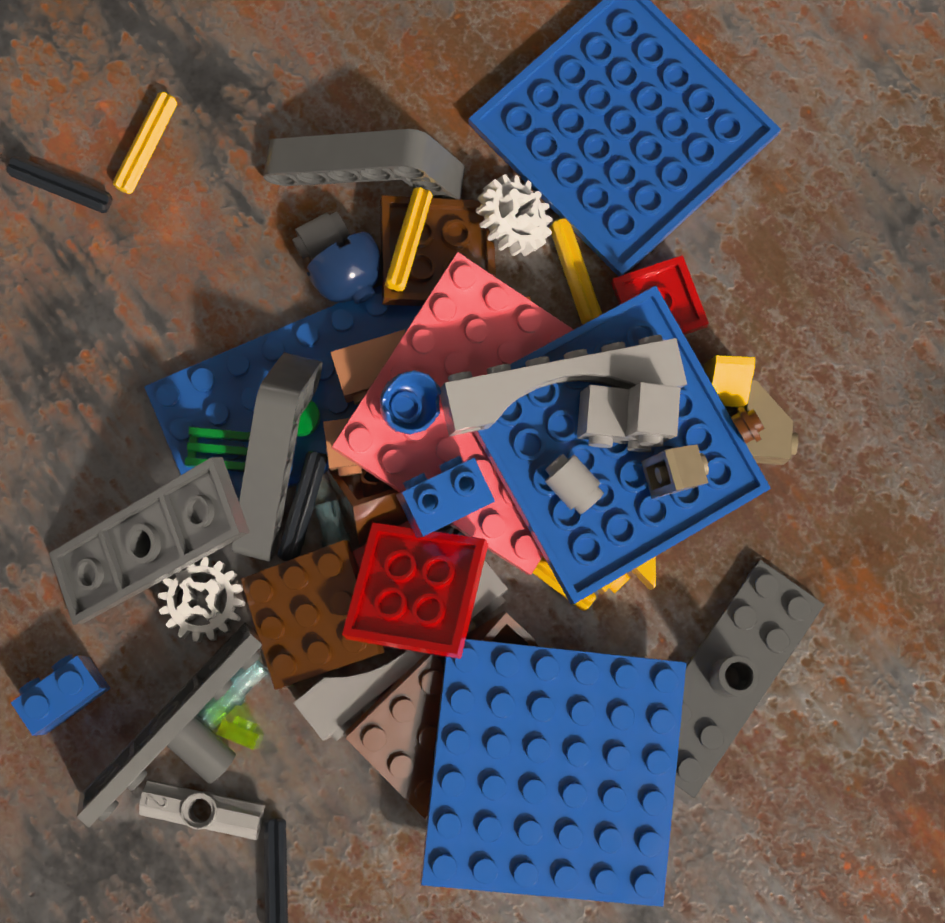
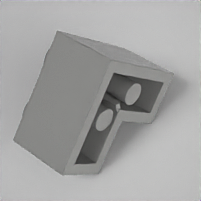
M640 382L631 389L589 385L580 392L577 438L589 440L588 445L592 447L610 448L613 446V443L627 444V450L651 452V447H661L663 442L677 436L681 387Z

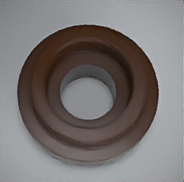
M743 406L739 407V412L731 416L736 428L746 444L754 439L756 442L762 440L759 432L765 429L754 409L746 412Z

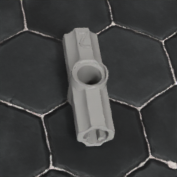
M147 780L139 803V815L187 825L192 829H207L253 840L258 839L265 809L263 804L221 796L211 791H198ZM198 799L206 800L211 806V815L207 821L199 820L193 812V806Z

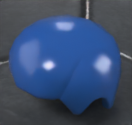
M416 370L397 374L387 382L380 396V412L383 420L386 421V425L396 432L408 435L427 430L440 414V386L429 374Z

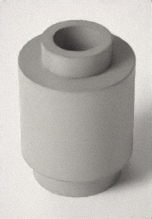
M337 211L330 215L326 212L296 228L297 237L292 239L302 259L309 256L312 261L318 254L334 243H337L339 248L343 247L344 241L348 240L347 237L350 234Z
M562 454L545 469L550 475L545 480V483L570 510L575 508L580 515L594 505L604 494L598 487L600 484L598 479L575 454L568 459Z

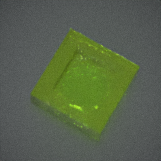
M239 715L235 716L234 721L222 719L216 735L252 750L259 748L264 736L263 733L255 730L258 725L256 722Z

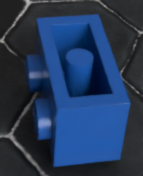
M458 456L439 465L442 473L435 477L427 479L425 473H422L403 482L406 490L396 496L416 538L424 537L495 502L475 458L463 462L461 456Z
M67 655L51 667L54 671L42 681L39 677L35 678L18 690L21 696L13 700L11 704L32 736L48 734L111 689L90 657Z

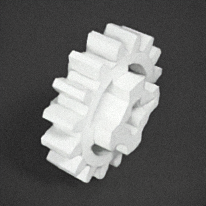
M505 174L497 180L494 179L483 188L484 192L477 198L482 205L476 209V213L484 216L485 220L479 225L481 228H488L490 230L487 237L489 241L495 238L499 241L498 249L500 251L509 247L511 256H515L520 252L523 256H527L546 243L545 238L552 234L547 225L553 222V218L545 215V210L550 206L548 203L540 202L539 198L542 194L539 191L535 193L531 191V182L529 180L522 185L518 175H514L509 179Z
M204 557L201 560L200 566H197L195 562L188 566L186 570L182 569L175 573L176 577L174 580L169 578L163 580L164 584L169 587L168 592L158 593V598L167 601V605L159 609V612L163 615H171L172 618L166 623L168 628L173 629L180 626L179 637L185 639L192 632L193 641L201 642L203 633H206L209 640L215 641L217 640L216 630L220 629L228 634L231 630L227 622L230 619L240 621L241 617L234 610L235 607L245 606L244 601L236 598V594L244 589L241 584H232V581L237 576L234 571L223 574L225 569L223 562L218 561L212 568L211 560L208 557ZM209 574L216 578L210 579L207 583H200L193 576ZM180 588H182V603L177 606L178 593ZM193 588L204 594L209 593L205 599L210 610L198 605L195 606L198 598ZM226 593V607L222 612L220 609L221 596ZM197 616H204L209 620L210 624L196 626L188 623V621L193 620Z

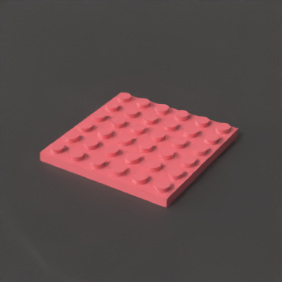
M457 252L331 449L400 493L406 490L403 482L422 473H425L427 479L435 477L442 473L439 465L461 456L463 462L475 458L495 502L449 525L466 536L485 539L488 543V550L525 574L532 575L543 554L475 433L470 432L449 437L441 398L439 403L440 414L427 430L411 435L396 432L386 425V421L382 418L380 396L387 382L397 374L413 370L429 374L441 388L445 382H449L448 376L467 371H471L472 377L487 375L488 368L502 364H511L574 329Z

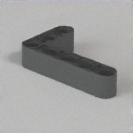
M398 129L271 139L268 145L264 179L269 183L280 186L403 180L413 189L421 187L430 190L433 195L432 198L461 200L465 166L427 133L414 129Z
M284 352L259 387L239 500L250 533L232 543V552L269 562L273 559L281 529L300 416L318 388L322 373V361Z

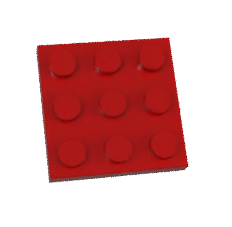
M372 522L342 635L347 640L461 659L488 548L487 541L483 538L435 531L424 537L416 538L412 528Z

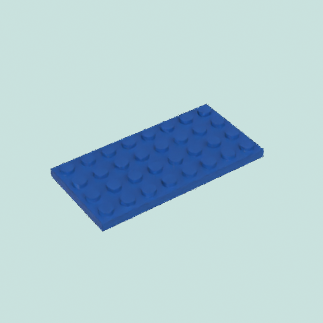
M382 285L373 288L375 294L363 303L355 304L352 300L346 303L335 304L144 386L180 474L182 475L192 469L185 466V458L188 455L187 442H189L190 438L188 435L189 427L251 432L259 387L281 355L286 352L322 361L319 385L311 399L319 409L320 423L312 434L302 437L297 436L288 489L296 486L308 451L315 450L328 456L323 422L350 418L358 405L354 404V401L346 403L330 352L404 329L406 332L422 306L382 305ZM199 438L198 443L238 447H248L249 442L205 438ZM197 452L196 458L223 457L224 461L246 463L247 456ZM327 460V464H326L324 473H326V472H327V469L329 468V462H328V460ZM228 471L239 501L244 472Z

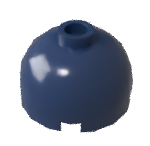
M367 232L348 236L347 238L351 244L339 248L337 243H334L308 264L307 269L309 272H306L321 296L332 302L346 303L353 300L355 304H360L375 294L373 287L381 279L382 255L372 236Z

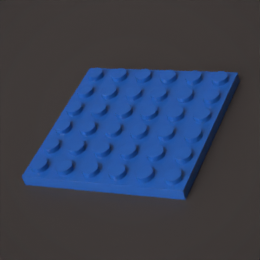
M602 0L469 118V125L525 182L528 180L531 182V188L535 192L539 191L542 194L540 198L545 203H548L550 208L561 219L565 218L571 224L573 231L618 277L627 274L778 136L781 128L650 0Z
M657 286L511 363L510 366L511 370L526 367V361L539 357H549L550 362L564 360V354L581 349H587L588 355L601 353V347L617 342H624L626 348L639 345L638 340L654 335H662L663 340L676 338L687 385L680 390L678 433L676 437L663 442L661 447H651V452L627 450V444L613 443V446L610 448L589 446V440L577 438L580 392L589 385L611 386L584 381L555 383L536 389L517 399L507 407L491 427L474 432L570 604L579 602L771 489ZM697 444L699 452L705 455L708 462V483L652 499L641 461L668 449ZM562 454L567 459L575 454L600 482L598 487L604 492L602 497L581 515L575 508L570 510L545 483V480L550 476L545 469Z
M473 639L465 640L461 659L445 656L420 880L421 885L663 907L687 662Z

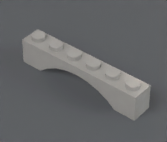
M654 335L638 340L639 345L627 348L624 342H617L601 347L602 352L588 355L587 349L568 352L563 355L564 360L550 362L549 357H539L526 361V367L511 370L510 364H502L488 368L487 375L472 377L471 371L448 376L449 382H445L441 386L440 395L448 435L450 437L488 429L499 419L507 407L517 399L536 389L555 383L584 381L601 383L614 388L631 389L640 382L682 388L687 385L677 339L663 340L662 335Z
M484 561L467 633L476 627L472 620L485 611L489 616L506 602L503 595L507 592L508 588L486 561ZM408 650L389 664L368 673L349 677L323 678L296 700L294 705L323 741L331 736L335 741H338L344 736L343 733L353 725L351 720L361 711L365 713L382 697L383 693L391 688L426 653Z

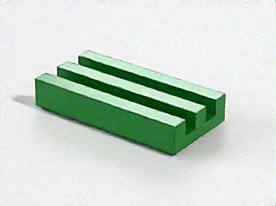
M189 427L188 435L190 438L189 442H187L188 455L185 458L186 467L194 468L208 460L196 458L197 452L247 456L248 447L198 443L199 438L249 442L250 432ZM224 461L227 471L244 472L245 462Z

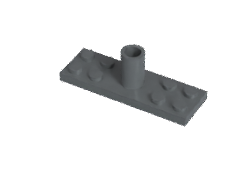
M211 457L53 550L49 555L72 624L76 625L86 623L245 536L250 531L223 457Z
M762 560L757 561L686 665L675 785L693 798L696 797L825 605ZM728 666L735 668L738 672L739 681L734 689L727 684L725 679V672Z
M246 622L80 794L77 818L87 827H90L97 819L103 822L113 813L119 804L116 799L126 788L132 791L144 780L148 773L145 768L166 746L208 784L217 780L231 765L236 753L195 716L212 698L217 701L227 693L233 685L230 679L240 668L244 671L248 670L260 657L261 652L258 649L263 644L257 633Z

